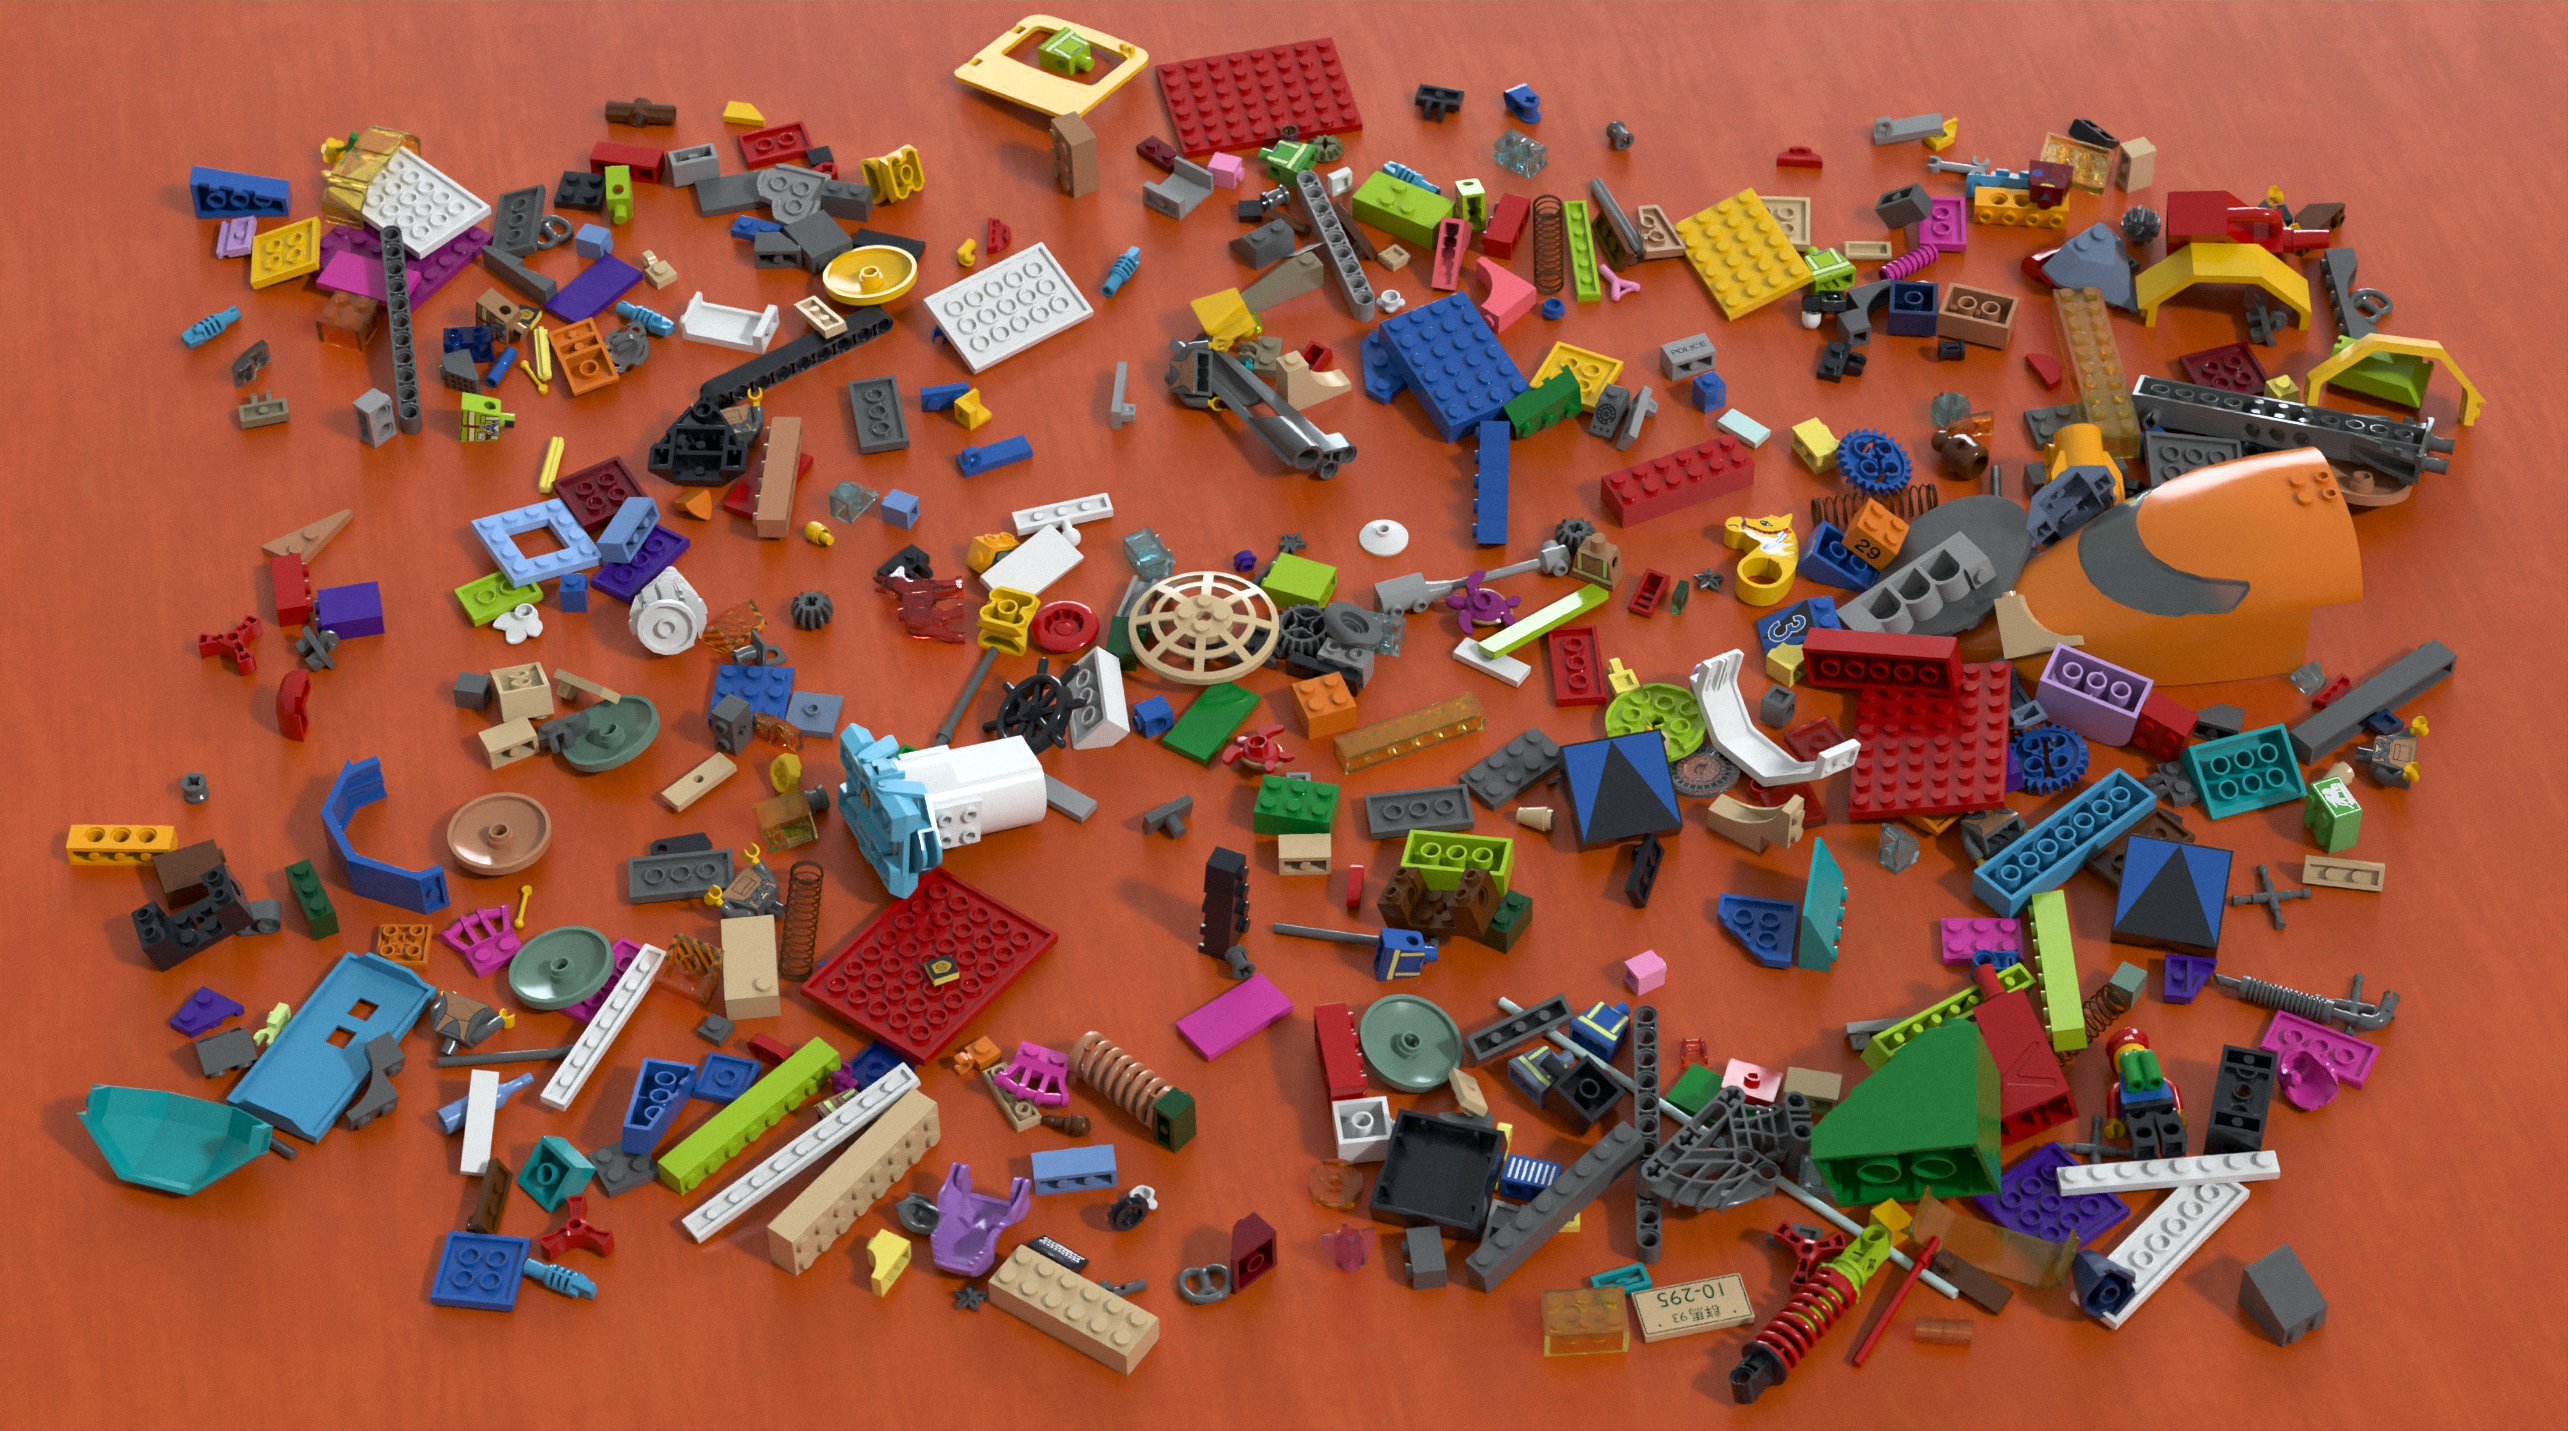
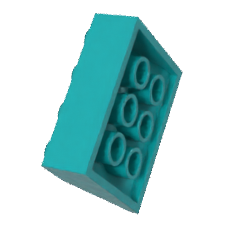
M2284 723L2190 746L2180 754L2181 761L2199 795V800L2211 821L2296 800L2308 795Z
M1821 837L1815 838L1802 914L1798 968L1830 972L1831 961H1837L1838 946H1834V942H1840L1842 926H1837L1838 922H1843L1845 907L1841 906V902L1846 903L1848 887L1843 886L1844 875Z

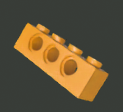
M1975 187L1974 223L2067 229L2069 193L2062 206L2051 205L2050 209L2041 210L2038 208L2037 203L2029 201L2028 190Z
M71 825L66 851L70 865L155 866L153 857L177 850L179 842L174 826Z

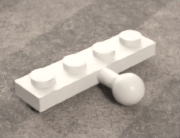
M1102 493L1012 512V520L1018 536L1039 532L1048 524H1051L1054 528L1062 527L1064 531L1062 536L1076 547L1081 541V535L1072 525L1112 517L1113 507L1108 494Z

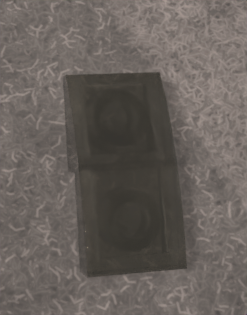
M263 339L247 349L233 364L231 372L236 388L257 378L256 370L271 362L268 344Z

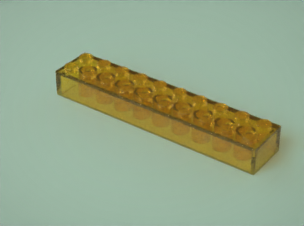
M2101 288L2054 289L2051 315L2080 423L2093 424L2100 429L2103 451H2107L2112 459L2139 458L2142 434Z

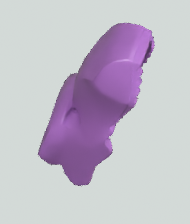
M954 1162L947 1180L937 1196V1209L940 1217L937 1227L930 1235L934 1263L937 1268L948 1272L978 1277L993 1268L996 1243L1001 1233L1006 1228L1020 1222L1030 1208L1028 1193L1032 1180L1018 1176L1015 1177L1010 1189V1202L971 1193L973 1178L969 1177L970 1166Z

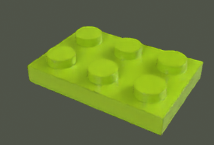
M502 571L454 589L456 599L475 627L497 619L503 613L514 612L520 604H533L544 599L543 592L536 582L514 588Z

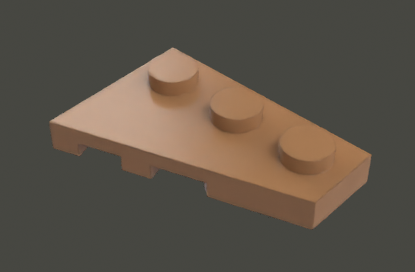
M1659 205L1638 206L1635 214L1644 259L1685 256L1687 246Z

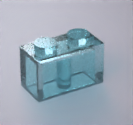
M1150 527L1123 537L1124 555L1144 582L1151 583L1153 579L1161 580L1173 575L1174 556L1170 550L1164 547L1161 537L1158 534L1155 535Z

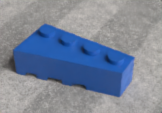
M192 166L189 185L197 219L290 216L292 194L288 180Z
M643 1058L623 1124L622 1152L649 1155L693 1095L692 1092L697 1080V1065Z

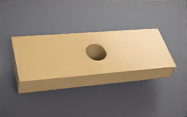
M718 752L661 793L662 800L680 812L737 771L736 765Z
M1005 1061L983 1070L982 1078L1019 1133L1042 1123V1116L1031 1100L1025 1098L1022 1100L1016 1099V1096L1008 1090L993 1085L995 1076L1000 1071H1004L1009 1067ZM1016 1076L1011 1079L1018 1085L1020 1084Z
M1452 1067L1448 1076L1452 1084L1451 1088L1456 1094L1455 1098L1460 1104L1459 1109L1469 1116L1476 1114L1484 1117L1488 1107L1476 1079Z

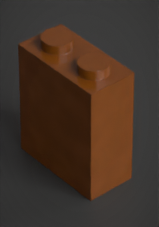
M214 839L153 857L157 876L169 910L196 903L209 896V892L204 887L200 875L222 863H226L223 849H217Z

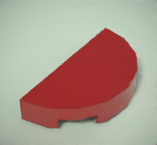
M1794 146L1790 147L1789 151L1781 152L1778 155L1776 166L1822 169L1823 161L1822 157L1819 154L1813 153L1811 148Z
M988 218L987 255L1003 251L1011 241L1010 227L1001 223L998 218Z
M2033 353L2026 355V363L2046 388L2050 391L2057 387L2062 372L2059 362L2045 354Z
M2341 672L2313 700L2312 706L2324 710L2331 702H2336L2343 698L2350 690H2353L2349 677Z

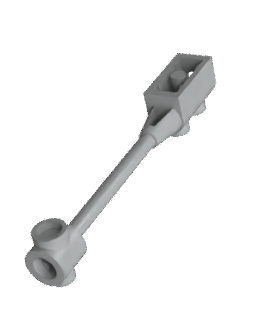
M1555 540L1546 541L1541 545L1537 559L1487 571L1481 583L1538 568L1545 574L1554 572L1556 576H1562L1571 567L1569 551L1565 544L1558 545ZM1418 572L1375 583L1374 603L1382 617L1390 615L1391 618L1397 619L1404 614V611L1410 609L1420 613L1425 611L1431 602L1451 593L1453 590L1465 588L1467 577L1452 581H1425L1422 573Z

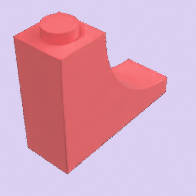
M1441 218L1431 287L1456 291L1462 258L1470 243L1472 223L1461 219Z
M1483 256L1476 260V278L1490 292L1489 298L1481 306V317L1492 331L1500 334L1536 305V287Z

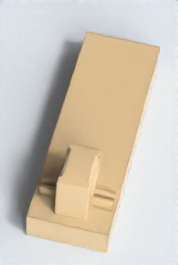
M815 295L794 304L795 312L826 339L848 330L846 322Z
M558 668L553 676L560 680L556 694L568 700L573 699L578 689L618 704L621 697L620 694Z
M2305 855L2302 883L2382 892L2385 863Z

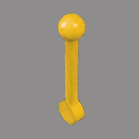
M522 361L520 367L526 370L536 383L539 393L546 394L548 392L547 385L539 381L529 368L528 361Z
M525 885L521 889L523 898L518 918L514 921V926L518 929L524 926L523 916L527 899L532 894V887L529 885Z

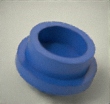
M1549 298L1542 305L1541 312L1546 318L1558 319L1565 314V306L1560 299Z

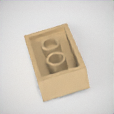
M540 662L490 670L503 722H509L525 715L527 718L544 719L548 715L554 714L550 684Z

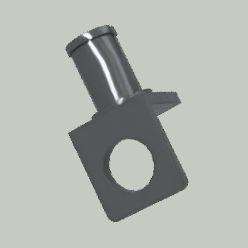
M756 630L751 631L750 645L732 650L730 654L736 666L753 659L759 666H774L787 661V656L778 645L774 643L766 646L765 641ZM766 653H776L777 658L766 659Z

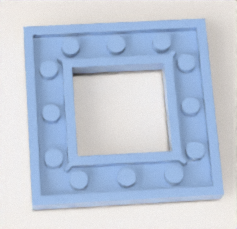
M560 498L471 521L470 529L514 588L604 563L597 546ZM549 526L565 548L564 550L525 559L509 536Z

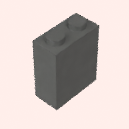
M824 209L783 227L784 236L801 247L803 264L813 275L823 272L827 265L839 255L853 250L852 239Z

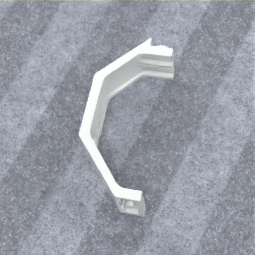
M1734 649L1712 659L1705 660L1699 667V673L1689 677L1713 747L1763 787L1819 780L1855 764L1861 746L1855 739L1820 752L1816 761L1798 762L1759 732L1751 723L1737 685V676L1744 657V653L1739 649Z

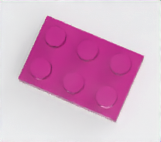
M1929 196L1934 203L1930 209L1929 216L1923 221H1918V245L1921 246L1926 242H1930L1936 247L1937 251H1966L1965 197Z
M1940 918L1943 965H1971L1973 954L1981 949L2016 951L2020 954V963L2023 965L2024 956L2020 918Z

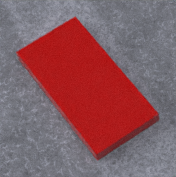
M764 451L723 503L724 511L752 520L753 512H757L755 498L756 495H760L758 479L763 478V475H761V461L766 460L764 458ZM801 452L796 485L813 464V456Z
M1596 625L1556 627L1546 632L1556 707L1606 705L1607 698Z

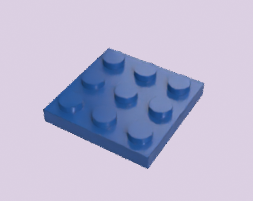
M719 664L708 716L709 726H712V710L730 693L750 703L753 728L783 730L795 677L794 667Z
M449 1231L430 1295L431 1304L513 1312L524 1274L523 1267L531 1249V1239Z

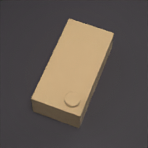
M774 915L721 919L722 951H725L723 975L727 1019L730 1021L781 1016Z

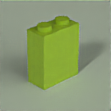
M1281 552L1277 561L1272 562L1270 573L1267 578H1263L1260 589L1269 596L1276 607L1286 609L1287 605L1295 607L1297 602L1300 606H1303L1307 602L1309 606L1317 604L1319 609L1324 608L1337 586V567Z

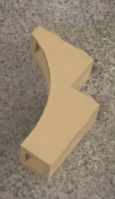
M1722 793L1708 808L1707 827L1758 853L1766 845H1771L1772 842L1788 849L1793 842L1800 840L1804 831L1802 828V820L1805 815L1803 810L1804 798L1795 794L1784 805L1763 808L1739 802Z

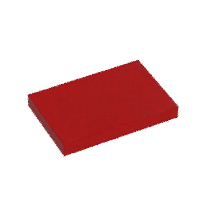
M803 121L737 135V142L748 170L807 157L806 150L814 149Z

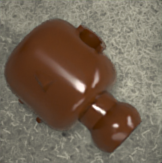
M1940 430L1935 433L1931 440L1932 448L1936 452H1941L1940 461L1948 468V472L1955 473L1963 479L1972 480L1979 477L1989 463L1988 449L1967 434L1959 433L1952 436L1950 432Z

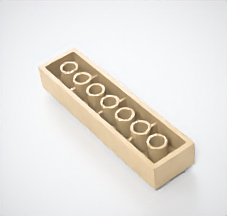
M911 1088L767 1226L772 1261L793 1275L798 1276L804 1269H808L812 1265L814 1259L820 1253L828 1250L832 1242L840 1234H844L859 1216H863L866 1213L868 1207L876 1199H880L895 1181H899L909 1167L918 1163L922 1155L939 1142L941 1134L937 1102Z

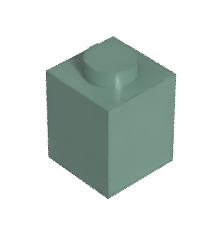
M2123 961L2109 981V984L2117 986L2124 992L2128 998L2129 1009L2131 1010L2145 990L2148 972ZM2108 988V990H2111L2115 992L2118 996H2120L2115 990H2113L2112 988ZM2107 992L2108 999L2117 1005L2123 1006L2114 994Z

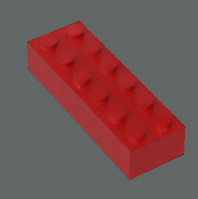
M1730 433L1601 476L1600 498L1623 529L1754 485L1755 463L1734 434Z
M1810 628L1802 646L1809 684L1811 686L1957 696L1964 678L1958 640L1955 637Z

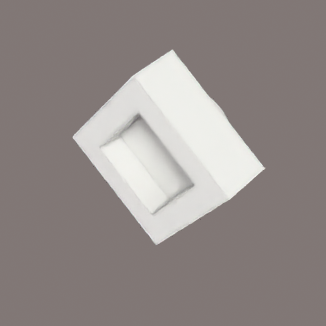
M1348 167L1328 174V193L1332 197L1352 189V171Z

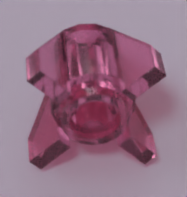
M1341 1224L1342 1230L1336 1233L1337 1238H1334V1233L1320 1235L1322 1249L1345 1272L1359 1270L1360 1266L1365 1264L1377 1240L1375 1227L1361 1229V1235H1359L1357 1229H1348L1347 1224Z

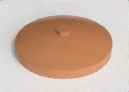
M2325 457L2347 503L2363 506H2388L2406 500L2411 494L2412 484H2402L2399 482V478L2384 473L2368 464L2362 466L2354 464L2352 461H2334L2329 459V457Z
M512 792L492 793L470 801L453 816L447 830L448 845L453 858L467 870L483 875H505L527 868L543 856L552 839L551 820L544 806L529 796Z

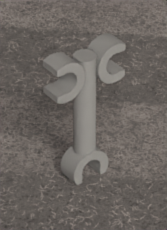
M1930 155L1927 172L1935 174L1942 170L1986 175L1985 172L1989 169L1990 160L1986 158L1984 163L1977 162V156H1974L1972 158V165L1945 162L1938 156Z

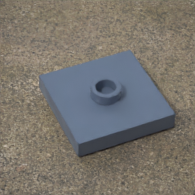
M794 691L784 721L783 734L833 739L843 708L844 697Z

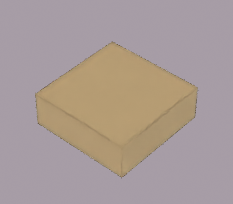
M1394 244L1378 254V261L1394 272L1411 262V255L1397 244Z

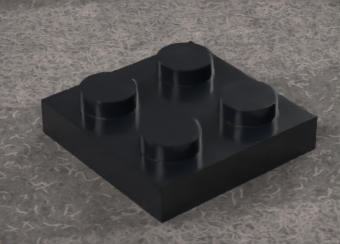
M564 171L554 199V207L600 212L606 195V175Z

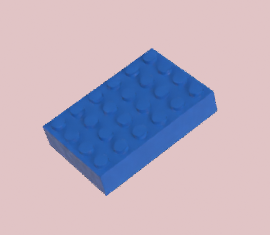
M1464 290L1380 322L1378 342L1447 444L1474 434L1476 426H1480V421H1506L1504 419L1503 405L1528 389L1533 392Z

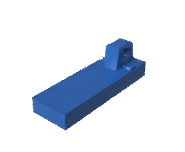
M1019 435L985 447L977 448L975 445L963 449L962 454L956 455V463L964 477L967 478L1033 457V451L1025 436Z

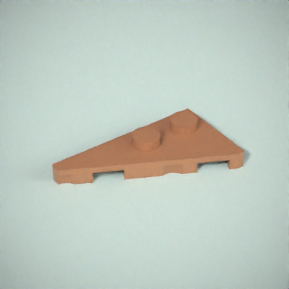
M342 510L268 542L262 546L263 554L269 557H278L300 553L302 563L307 562L308 564L353 518L352 510Z

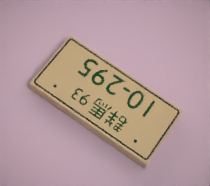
M1740 1273L1631 1293V1301L1645 1343L1754 1323L1755 1316Z

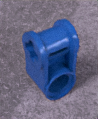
M1526 83L1504 91L1503 98L1506 106L1523 123L1535 124L1541 119V113L1538 111L1540 98Z
M1978 950L1973 954L1969 973L1970 979L1977 983L1973 976V972L1977 967L1983 964H1991L1997 974L2021 962L2020 954L2012 950Z

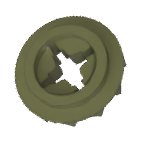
M1324 134L1321 137L1316 135L1314 139H1309L1308 144L1316 146V161L1330 162L1338 159L1343 153L1341 139H1336L1334 135L1326 136Z

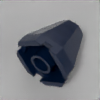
M2091 1249L2079 1251L2071 1260V1271L2077 1298L2084 1312L2101 1319L2106 1317L2103 1314L2104 1312L2111 1311L2112 1314L2121 1312L2135 1296V1288L2132 1286L2135 1283V1276L2130 1270Z

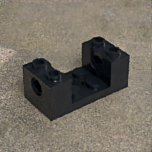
M224 863L200 875L204 887L209 892V896L168 917L155 901L131 913L142 950L162 972L255 923L243 885ZM203 923V927L196 930L197 926Z
M2224 1044L2205 1140L2204 1155L2261 1151L2278 1054Z

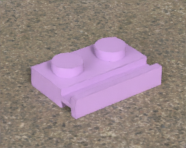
M254 216L232 219L231 223L222 221L216 250L219 259H223L225 255H228L230 258L252 253L253 237L255 236L257 226Z

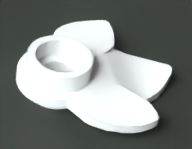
M524 603L518 605L515 612H506L500 615L493 623V628L505 630L506 640L509 644H518L524 641L528 635L538 637L543 630V625L538 619V611L534 606Z

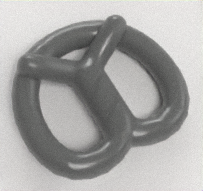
M557 215L542 216L541 224L544 225L540 226V232H544L550 241L547 243L538 241L537 249L548 250L556 246L557 243L569 240L574 233L570 222ZM555 223H559L566 228L567 232L563 235H558L552 229V226Z
M2359 289L2349 296L2354 309L2361 306L2374 315L2373 317H2364L2358 313L2370 324H2375L2380 320L2381 316L2389 314L2393 309L2391 299L2375 289ZM2373 296L2378 298L2386 305V307L2380 309L2374 303L2369 301L2368 297Z
M1211 1264L1204 1268H1188L1178 1276V1289L1184 1298L1190 1301L1191 1305L1209 1304L1226 1300L1232 1289L1231 1272L1221 1264ZM1218 1272L1223 1275L1224 1286L1221 1290L1212 1287L1209 1277L1210 1273ZM1191 1276H1197L1200 1282L1201 1289L1196 1294L1189 1291L1186 1286V1279Z

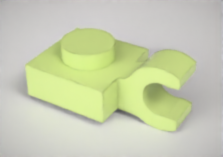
M279 1002L275 1010L269 1013L266 1020L267 1028L259 1030L254 1035L255 1046H259L263 1040H267L266 1045L268 1049L292 1020L289 1005Z

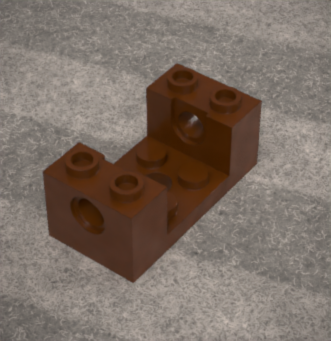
M1395 867L1377 902V906L1388 928L1419 931L1422 935L1484 937L1502 898L1489 869H1465L1460 878V884L1457 890L1454 891L1429 890L1419 867Z

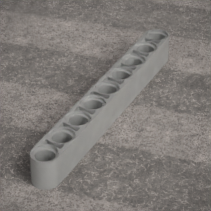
M1302 171L1297 175V197L1318 242L1323 243L1320 246L1354 318L1361 322L1371 321L1375 316L1374 293L1318 176L1313 171Z

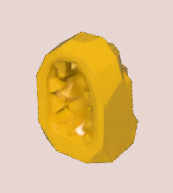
M784 753L771 763L770 777L773 786L778 792L788 797L799 791L802 772L801 763L797 755Z

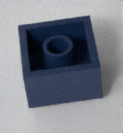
M1891 280L1887 333L1935 336L1938 283Z

